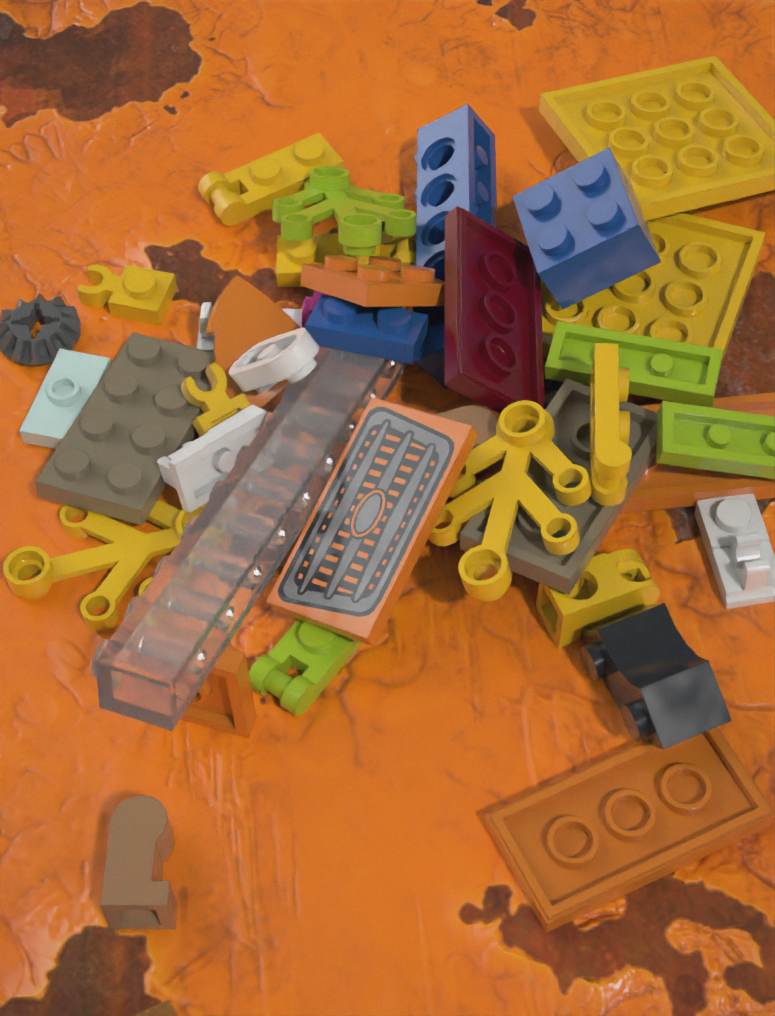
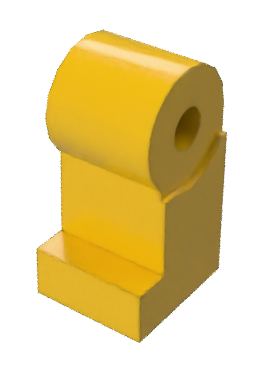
M622 549L608 554L602 553L593 556L569 595L539 583L536 608L554 643L560 649L580 641V631L642 606L655 604L660 596V589L639 553L634 549Z

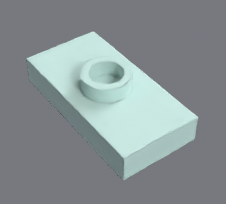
M59 349L19 430L23 443L57 449L111 366L110 358Z

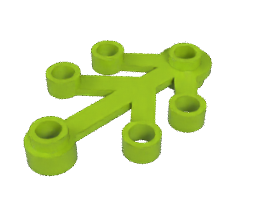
M324 166L313 168L309 171V180L304 183V190L287 197L276 198L272 201V220L281 223L282 238L291 241L311 239L313 237V224L334 216L338 222V242L343 245V252L351 256H369L376 252V246L381 243L382 221L385 222L384 232L388 235L407 237L416 233L417 214L413 211L405 210V198L403 196L354 187V183L350 181V172L340 167ZM316 203L315 205L304 209L305 206Z

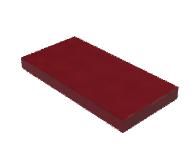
M456 206L445 216L444 385L500 414L508 405L522 400L536 402L545 409L541 284L529 246L465 209Z

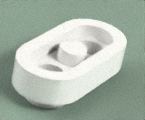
M299 328L256 344L233 363L228 374L243 392L255 389L258 393H262L277 382L285 379L292 384L304 378L315 368L317 362L314 357L319 351V346L305 328Z

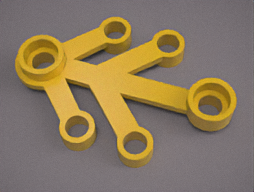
M517 401L504 408L496 425V435L471 450L460 473L464 476L456 481L449 497L456 499L444 505L429 536L431 543L437 546L451 545L460 538V533L463 530L462 523L492 505L482 544L465 552L458 565V571L466 592L481 601L488 602L499 599L505 594L511 584L512 573L506 553L519 505L540 527L544 546L551 554H569L580 543V534L576 520L569 514L561 513L531 480L527 472L532 456L553 477L557 499L562 504L568 506L580 505L590 497L592 487L589 474L584 467L572 464L552 442L555 435L553 419L542 406L533 401ZM505 457L500 472L475 486L476 478L474 474ZM571 482H580V484L574 488L564 487L566 484ZM451 522L450 525L443 529L435 528L440 523ZM558 531H569L566 536L560 538L552 537ZM493 576L490 579L482 580L484 577Z
M157 500L146 520L164 528V530L145 534L103 514L65 504L60 510L59 517L67 536L74 539H82L91 535L108 544L54 558H49L48 554L39 547L24 546L14 550L7 556L3 564V572L10 590L15 595L25 599H37L48 592L53 582L114 567L96 592L88 594L80 605V611L87 628L95 632H104L116 625L119 619L117 604L150 559L171 552L158 574L143 581L138 590L141 606L146 614L153 617L169 614L176 605L174 590L196 559L214 556L227 545L230 538L229 522L222 512L208 503L188 513L183 509L180 510ZM76 516H86L81 522H70ZM122 520L127 524L137 525L135 523ZM200 532H208L205 535L195 536L197 533ZM31 575H38L33 579L25 580ZM154 593H166L163 599L157 601L148 599ZM96 608H109L103 615H91L92 611Z

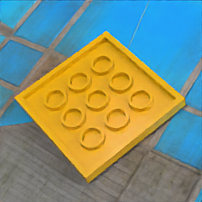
M717 56L540 94L539 112L578 162L610 147L634 189L645 221L775 190V120Z
M680 212L646 221L660 257V263L569 307L562 309L540 278L543 357H548L557 321L723 349V361L760 258L766 232Z

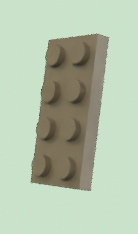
M132 332L36 479L38 497L143 525L167 485L163 481L157 460L163 456L168 457L183 448V444L192 441L197 433L192 422L196 417L204 414L201 407L194 406L185 399L181 391V383L185 378L191 376L200 390L211 391L205 371L206 365L215 361L214 352Z
M566 379L545 409L551 415L555 426V435L552 442L572 464L584 467L590 479V387ZM628 401L627 403H619V411H630L628 446L632 451L630 470L626 474L628 480L626 496L618 505H600L593 500L591 495L588 500L580 505L568 506L562 504L556 497L553 477L531 456L527 475L561 513L569 514L576 520L580 534V543L569 554H551L544 546L540 527L519 505L506 553L511 571L565 594H570L656 456L657 412ZM571 482L566 484L564 487L574 488L578 486L580 482ZM492 505L470 518L460 533L461 550L467 552L469 549L482 544ZM558 531L552 537L560 538L566 536L569 531Z

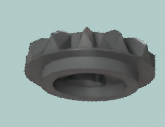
M39 293L32 302L27 303L18 298L16 309L2 310L0 350L7 358L16 363L24 365L51 363L54 361L59 349L72 350L80 338L81 323L75 306H67L61 296L47 301ZM43 320L45 324L41 326L40 332H37L36 339H33L30 329L35 326V322Z

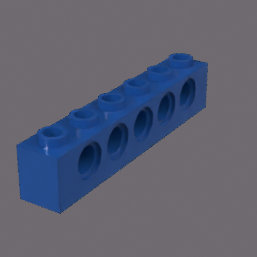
M469 104L417 129V152L415 153L417 188L414 190V197L417 203L416 233L414 234L416 239V263L414 265L435 269L434 278L445 281V216L451 210L459 206L497 228L495 134ZM413 306V312L428 315L427 335L415 361L423 372L429 373L445 389H448L449 387L444 385L445 306Z

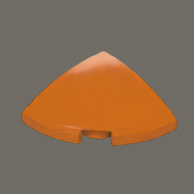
M237 275L225 286L218 296L207 323L206 335L210 337L215 334V361L206 365V370L214 363L223 369L227 377L225 392L229 399H232L243 393L228 374L233 363L256 344L301 327L270 298ZM320 348L314 359L322 352ZM208 378L209 383H210V387H211V390H212V383H211L210 379ZM285 379L277 382L262 393H258L253 389L244 392L251 405L262 408L286 387L289 382Z

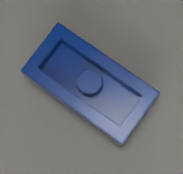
M321 295L305 324V329L318 346L413 364L427 335L428 315L411 312L403 307H365L334 296Z

